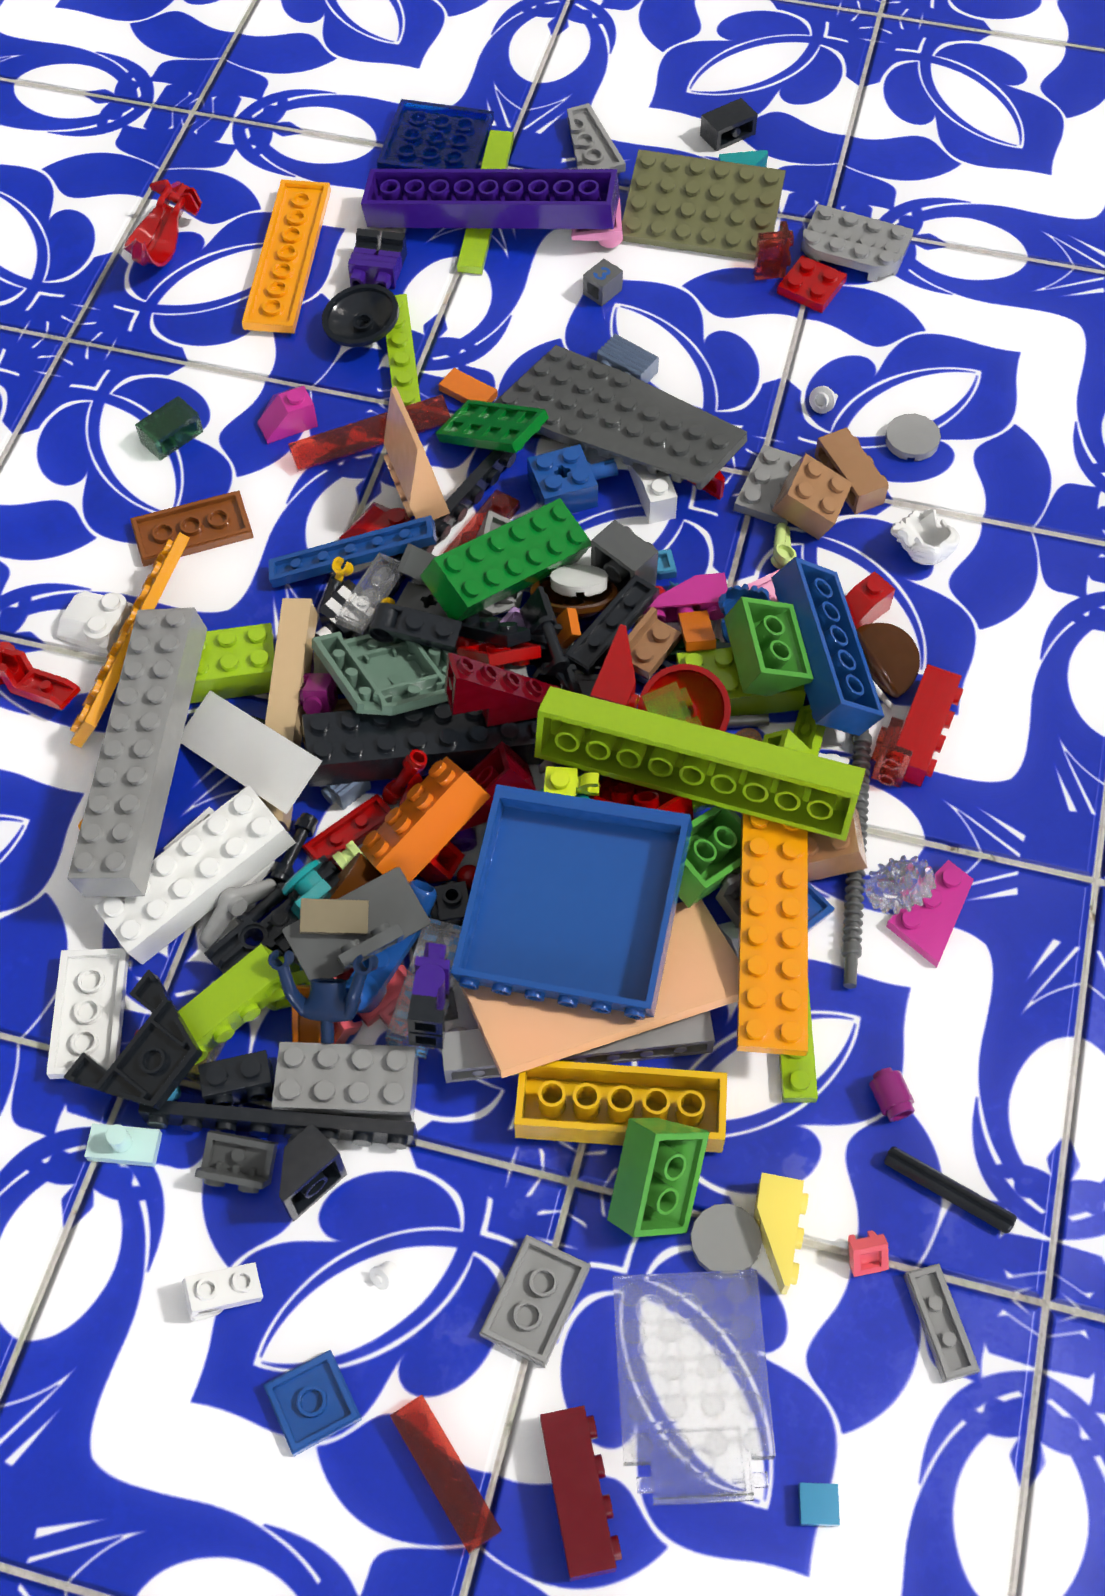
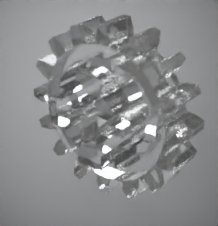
M902 855L899 861L889 858L887 865L879 863L877 865L879 870L870 871L869 876L871 879L864 881L866 886L864 890L868 901L871 902L874 909L881 908L884 914L890 909H893L894 914H898L902 908L910 912L914 904L918 906L924 905L922 898H931L932 893L930 890L936 889L934 881L936 878L932 867L928 865L927 860L919 862L918 856H913L910 860H907L906 856Z

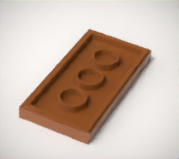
M239 490L130 518L144 567L154 564L167 540L174 541L179 532L190 537L181 557L254 538Z

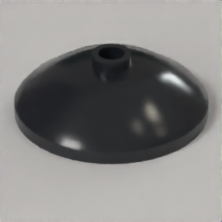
M377 284L351 286L336 294L327 303L322 314V326L327 337L341 346L363 347L371 345L384 338L393 329L399 317V305L394 294L383 286Z

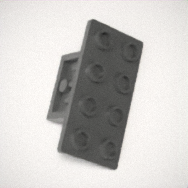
M396 867L339 898L341 900H369L368 935L299 934L300 920L283 928L282 933L310 982L312 979L334 978L353 968V961L357 956L362 954L363 962L372 955L382 952L429 926L430 920L401 868Z

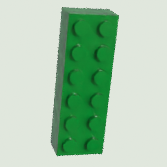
M559 498L433 558L420 577L447 616L451 619L462 621L550 576L551 572L555 569L572 565L579 561L591 547V540L562 499Z

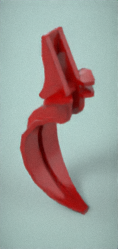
M167 179L150 183L151 190L161 194L156 207L136 227L122 248L132 254L133 261L143 266L150 263L161 267L165 266L172 259L176 251L181 215L185 210L197 216L202 205L197 190L193 187H189L179 181L170 184ZM170 201L176 203L174 208L169 206Z

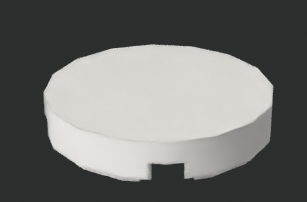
M566 565L551 572V588L555 592L568 597L576 596V592H584V596L591 597L607 589L608 574L605 570L591 565Z

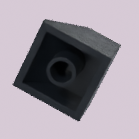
M313 1123L307 1128H300L290 1136L288 1144L284 1146L279 1197L293 1222L348 1175L340 1153Z

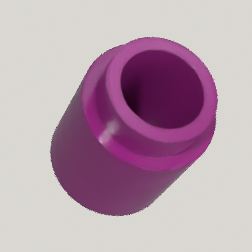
M889 1067L873 1074L874 1079L869 1083V1086L882 1114L887 1116L890 1122L899 1121L915 1112L912 1105L915 1101L901 1071H893Z

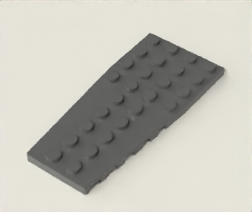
M555 345L494 402L545 409L549 419L541 426L537 433L570 446L580 444L584 451L589 447L597 449L599 456L608 459L612 455L621 457L623 464L631 467L635 463L647 466V472L657 475L659 471L670 474L672 481L681 483L683 480L694 482L698 490H702L747 442V431L645 383L628 373L558 345Z

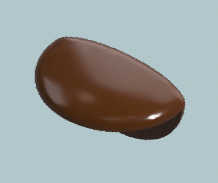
M870 623L858 629L856 628L872 679L888 695L894 698L903 695L913 685L920 667L919 651L912 637L900 627L889 623Z

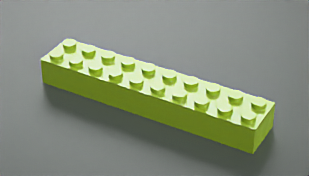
M552 686L549 687L538 710L534 754L536 758L588 772H596L599 775L843 841L847 839L865 768Z

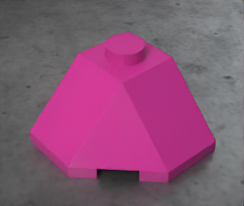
M298 386L273 395L257 422L267 444L318 427L314 403L305 386Z

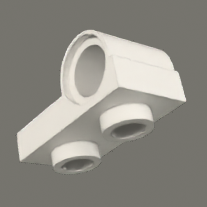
M255 1262L185 1276L182 1281L189 1316L194 1321L214 1317L224 1309L261 1302L263 1298Z

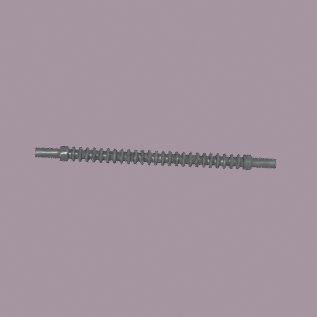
M869 729L860 736H853L854 747L852 749L854 753L852 765L866 769L856 803L865 853L867 851L865 847L867 840L865 838L868 834L865 830L868 828L866 822L868 821L867 814L869 810L867 807L869 801L867 799L869 798L868 791L870 787L868 784L870 783L869 769L871 767L869 762L871 756L869 754L872 751L870 748L872 736L869 734ZM864 869L846 873L848 878L845 880L848 886L845 887L847 894L844 898L847 902L844 904L846 911H844L843 915L846 919H844L843 924L846 927L842 930L845 935L842 937L844 943L842 944L841 954L845 958L843 986L849 989L857 987L858 958L862 956V946L860 943L863 939L860 935L863 933V930L860 927L863 925L861 918L864 916L861 911L864 908L861 902L865 899L862 895L865 892L863 887L865 880L863 878L866 873Z

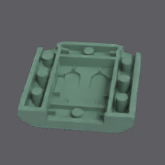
M340 631L312 638V649L356 713L393 716L448 701L445 693L447 655L452 652L399 638H394V641L389 643L380 642L373 639L369 634L344 640Z

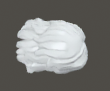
M926 509L923 514L914 510L908 517L893 523L890 531L897 538V542H900L903 549L908 552L911 559L921 565H935L946 560L957 550L960 542V535L954 527L948 525L944 519L940 521V525L937 523L938 516L935 509Z

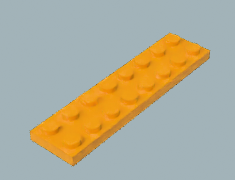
M281 179L243 315V330L295 333L331 193L330 183Z
M179 532L174 541L168 539L162 551L158 554L151 573L142 585L140 595L137 596L130 609L131 613L128 619L125 620L118 633L117 641L114 642L106 657L108 658L95 678L94 682L96 683L86 696L82 704L83 708L70 728V731L74 732L70 741L71 744L81 748L96 728L119 682L137 610L155 609L190 537Z
M742 813L737 1051L806 1056L808 1052V831Z

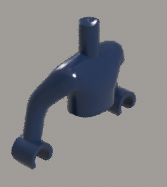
M278 950L273 951L268 958L269 965L278 971L283 993L293 1008L303 1018L320 1021L321 1043L323 1044L334 1043V1022L351 1021L354 1019L360 1005L366 976L374 971L379 963L377 956L372 955L369 959V968H366L363 965V955L361 954L353 961L355 974L348 993L346 992V980L317 978L310 980V993L308 998H306L297 989L289 967L294 962V953L290 950L286 951L284 963L279 960Z

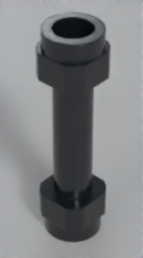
M302 813L294 825L296 832L293 836V840L296 843L285 852L281 862H275L272 868L270 879H273L276 884L280 881L285 883L294 875L292 867L307 837L313 836L318 824L317 818L313 815Z

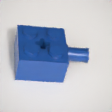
M580 444L527 458L528 482L539 508L561 498L571 514L598 507V483L596 480L618 475V468L614 458L591 464L587 461Z

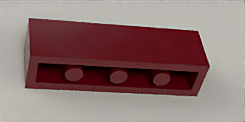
M584 1405L540 1414V1423L570 1582L616 1572L615 1561L622 1560L618 1535L610 1536L607 1520L613 1519L614 1515L610 1495H602L599 1479L606 1478L602 1455H594L591 1440L598 1438L594 1416H586Z

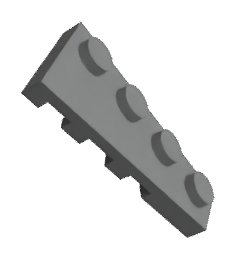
M587 103L567 109V119L577 169H617V173L625 172V161L591 105Z

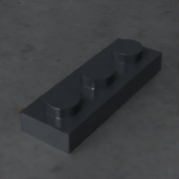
M477 613L462 620V629L459 635L507 648L531 640L530 628L517 626V622H498V618L495 617L480 618Z

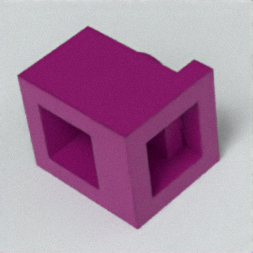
M305 673L303 676L305 686L300 689V704L303 706L306 714L333 712L338 702L337 687L334 679L329 673Z

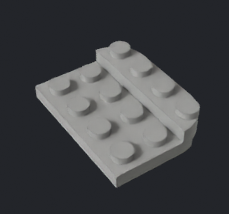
M818 204L807 229L803 230L801 251L807 257L818 262L823 260L867 272V281L877 282L878 277L890 274L895 276L898 273L912 240L914 229Z

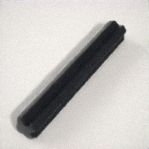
M892 1146L884 1159L885 1165L1004 1233H1009L1014 1227L1017 1219L1015 1214L895 1146Z

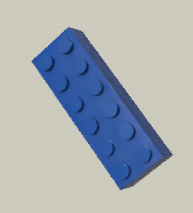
M794 557L771 579L778 602L793 604L814 678L811 683L804 685V691L811 706L812 717L816 724L860 736L885 716L838 574L833 570Z

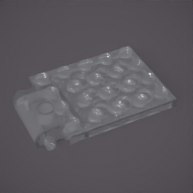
M757 1270L613 1276L623 1467L650 1465V1477H636L637 1494L652 1493L653 1506L754 1501V1489L768 1488L767 1471L752 1472L751 1461L774 1460L776 1456Z

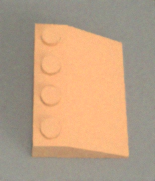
M395 386L390 391L384 436V446L388 454L383 455L408 517L414 516L415 519L431 515L433 520L450 514L423 445Z

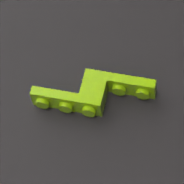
M806 705L800 707L793 732L790 729L766 734L762 742L818 756L826 726L815 723L812 717L811 706Z

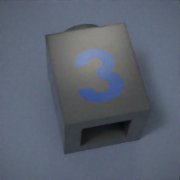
M604 258L583 274V295L601 306L605 305L622 291L623 270Z

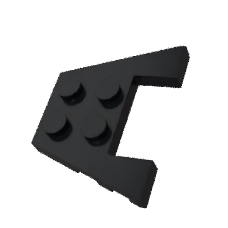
M147 970L129 994L152 1012L151 1016L108 1070L93 1057L83 1052L64 1075V1078L75 1084L160 1110L203 1053L159 977L150 970Z

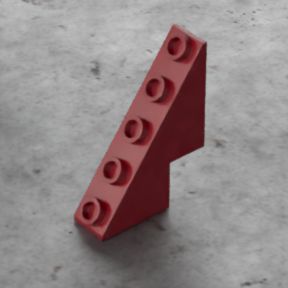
M448 653L445 693L452 715L482 710L487 727L538 718L539 707L549 687L560 688L556 685L482 663L454 653Z

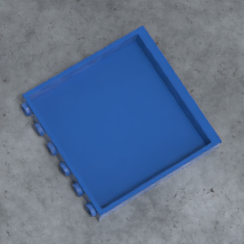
M496 784L451 969V974L459 982V986L472 990H478L479 986L490 987L492 992L505 996H510L512 992L523 993L525 998L538 1002H543L544 998L556 999L558 1004L571 1008H576L578 1004L591 1006V1010L604 1014H610L611 1010L622 1011L624 1016L636 1020H644L645 1016L654 1017L692 831L690 814Z

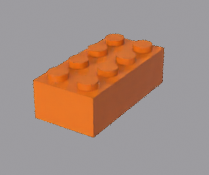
M447 756L432 765L428 772L429 775L421 784L418 783L409 790L407 799L399 807L389 811L385 817V822L377 831L374 830L365 837L360 850L382 875L396 867H400L407 881H412L491 797Z

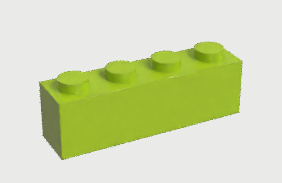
M260 944L178 1010L203 1053L195 1065L206 1059L208 1052L218 1044L232 1038L235 1031L244 1023L258 1017L261 1010L271 1001L284 996L278 971L273 969L268 962L269 955L273 951Z

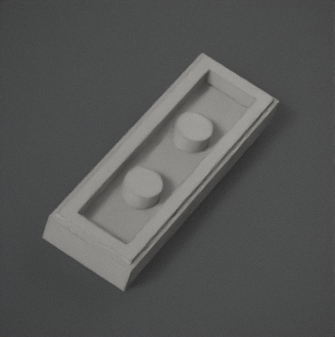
M940 1264L906 1272L903 1277L943 1384L978 1374L980 1372L979 1366Z

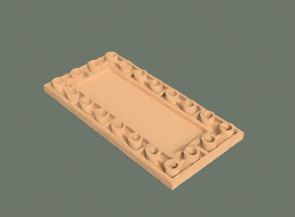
M701 899L689 908L684 902L677 903L654 1017L645 1016L644 1020H636L624 1016L622 1011L611 1010L610 1014L595 1012L590 1009L591 1006L578 1004L576 1008L562 1006L557 1003L556 999L544 998L543 1002L529 1000L524 997L523 993L512 992L510 996L496 994L491 991L492 988L479 986L478 990L461 987L499 1074L501 1078H505L737 1002L739 959Z

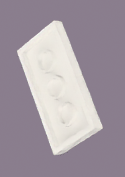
M124 948L61 950L46 1072L49 1079H65L64 1075L83 1052L93 1057L107 1070L120 1055L129 954Z

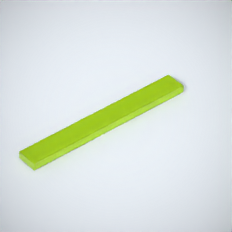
M490 130L481 169H507L514 141V132ZM466 228L457 263V272L483 274L493 228Z

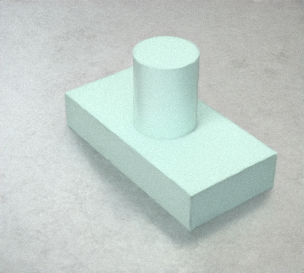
M92 1123L84 1157L87 1161L155 1167L162 1132L160 1129Z

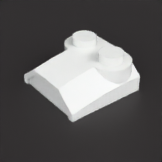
M84 591L76 594L60 618L57 638L108 655L112 645L119 637L118 633L123 623L131 613L130 609L133 604L127 602L122 594L116 592L101 595Z

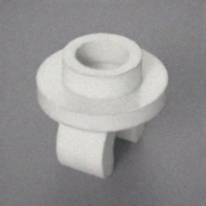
M818 386L810 393L809 403L815 412L824 414L834 408L838 395L834 394L833 390L827 386Z

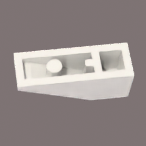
M635 463L632 467L627 465L648 523L652 524L676 519L678 496L669 474L661 471L657 475L647 472V466Z

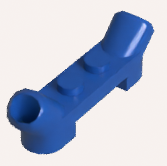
M420 880L410 881L409 884L431 923V911L437 898V892L434 887ZM429 926L375 955L379 961L378 967L366 976L357 1013H369L380 1004L387 993L386 986L417 938L421 939ZM369 959L363 961V965L366 968H369ZM355 970L350 976V978L346 980L347 993L353 980Z

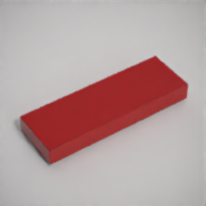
M377 793L302 846L303 851L311 861L318 860L321 856L325 855L335 864L336 861L332 855L337 851L343 852L346 849V844L351 840L357 847L363 844L365 837L370 832L379 829L385 822L386 815L392 809Z

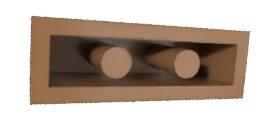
M847 427L819 437L814 457L817 461L853 483L845 501L854 514L884 504L887 490L889 489L888 481L877 470L873 459L864 452L858 438L853 436Z

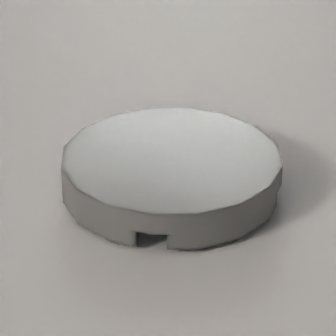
M915 413L895 417L888 424L885 434L886 446L891 453L905 460L908 457L915 458L914 461H922L931 457L937 451L941 439L940 429L935 422L926 416Z
M717 1204L702 1211L694 1221L690 1242L694 1257L701 1267L709 1273L720 1277H732L733 1275L742 1274L752 1267L758 1259L762 1238L758 1224L754 1217L746 1210L732 1204Z

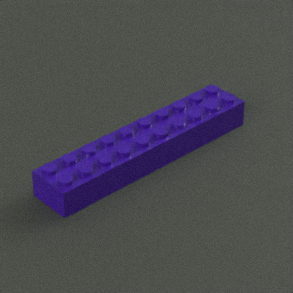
M370 169L361 206L366 225L370 228L614 229L620 192L617 169Z

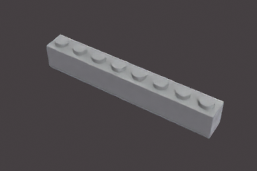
M710 1011L557 1061L617 1064L712 1053L715 1037ZM455 1027L445 1032L442 1056L446 1083L501 1077L479 1028L467 1030L464 1027Z

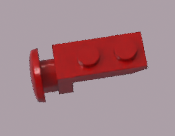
M0 641V685L5 683L10 693L63 710L81 691L78 685L67 678L33 668L24 651L16 649L9 642Z

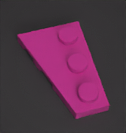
M948 860L888 920L886 927L937 968L974 879Z

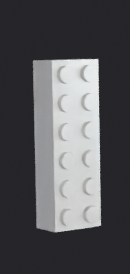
M248 785L153 859L145 896L105 897L94 908L126 952L143 965L218 905V898L224 890L230 887H241L296 842L250 785Z

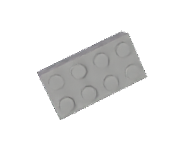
M279 1042L271 1108L272 1110L414 1122L419 1064L416 1046Z

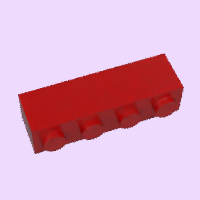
M927 664L892 754L886 775L920 787L925 776L932 777L937 760L932 759L934 751L941 752L946 736L941 734L942 729L950 728L955 712L950 711V707L952 704L958 706L964 690L958 687L962 675Z

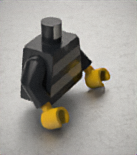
M336 557L332 562V569L336 575L331 576L321 601L319 616L322 628L315 633V637L339 631L343 639L368 634L377 603L350 579L343 580L344 576H349L353 573L354 567L352 563L347 561L345 567L341 570V566L344 563V559L341 557ZM386 597L381 603L395 604V600Z

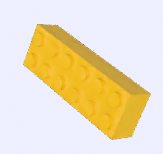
M554 1061L519 1073L514 1119L515 1138L623 1146L629 1118H660L707 1130L710 1133L705 1152L722 1153L726 1137L727 1073Z

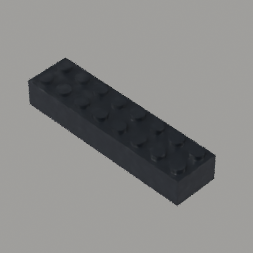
M448 701L393 716L359 714L355 710L302 715L304 750L322 760V763L309 780V787L346 784L353 781L366 782L396 779L404 768L403 760L414 749L423 751L428 758L425 768L419 772L421 776L429 775L428 772L432 765L439 760H443L446 756L462 770L471 771L501 741L523 758L528 765L541 764L544 759L534 757L537 718L487 727L482 710L452 715Z

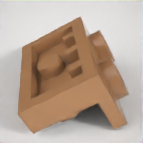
M651 607L646 614H642L634 625V629L628 635L634 672L649 680L682 639V632L657 619V609Z

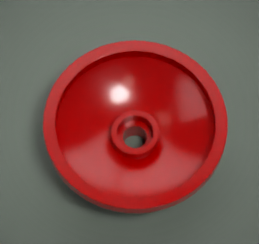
M693 664L672 665L657 672L644 686L638 702V709L724 732L727 730L731 716L730 699L723 683L709 670ZM684 709L691 711V716L687 719L680 717V712Z

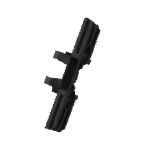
M538 586L520 610L525 627L530 628L531 640L526 643L541 645V658L531 659L530 664H528L535 666L537 669L532 676L534 679L556 685L560 688L562 684V689L582 694L575 674L577 670L576 665L570 664L568 657L564 656L557 637L563 628L561 624L557 623L548 595L544 592L542 586Z
M323 855L318 859L322 865L316 872L333 888L340 881L337 875L341 871ZM280 881L275 885L276 889L244 916H237L235 919L239 925L204 952L205 956L224 974L260 944L271 951L278 950L281 956H284L288 950L292 951L282 930L299 920L291 911L294 902L300 896L296 890L285 896L282 892L285 883ZM283 899L286 900V901H285L283 904H281L278 908L274 909V910H273L266 918H264L261 922L257 923V921H258L260 918H262V917H263L266 913H268L272 908H274L277 904H279ZM249 937L254 941H262L256 946H250L245 943Z

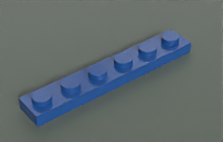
M429 515L269 559V581L273 588L334 572L332 562L336 557L344 559V563L341 566V569H343L347 561L356 566L404 553L408 543L418 548L437 544L435 522L432 516Z

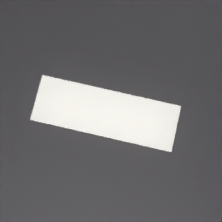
M211 690L185 726L181 744L245 787L250 785L258 796L285 814L289 812L322 763V760Z

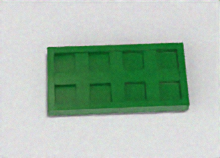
M467 400L435 434L438 440L444 443L517 453L541 429V426L549 417L546 410L541 408Z

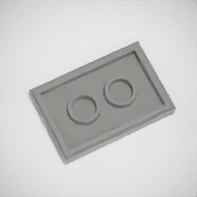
M526 1235L479 1333L480 1337L546 1368L591 1269V1264Z

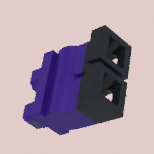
M357 228L355 247L348 261L350 286L377 284L387 289H395L396 280L399 278L407 256L405 233L383 231L380 237L379 230Z
M427 942L425 944L424 956H416L415 977L407 1018L409 1045L443 1049L445 1039V1011L443 1009L445 1006V994L449 995L450 960L445 959L446 945Z

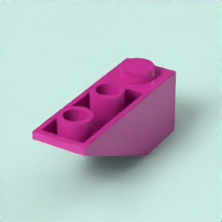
M725 573L695 575L660 594L643 614H646L651 607L657 609L658 620L664 623L678 622V613L707 610L710 620L722 619L725 616L721 613L718 600L728 589Z

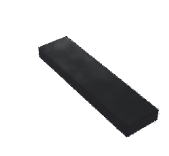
M635 575L564 654V656L568 657L570 664H575L578 670L589 676L608 654L619 625H626L628 631L659 596V588Z

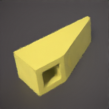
M761 1173L753 1217L760 1228L762 1243L780 1294L786 1295L790 1284L796 1285L798 1280L799 1263L793 1262L795 1249L801 1250L804 1228L798 1227L799 1215L806 1214L809 1194L803 1193L804 1180Z

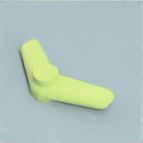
M782 522L776 526L773 556L771 557L773 566L781 569L796 557V552L791 547L790 529Z

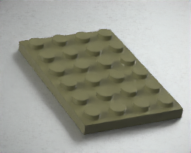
M638 149L622 220L623 241L768 263L786 170Z

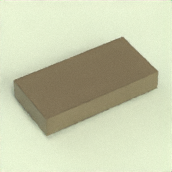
M301 898L299 934L368 935L369 900Z

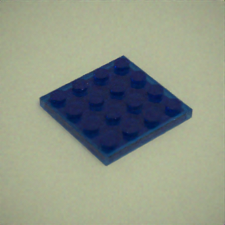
M401 99L377 160V168L477 169L494 121V111Z

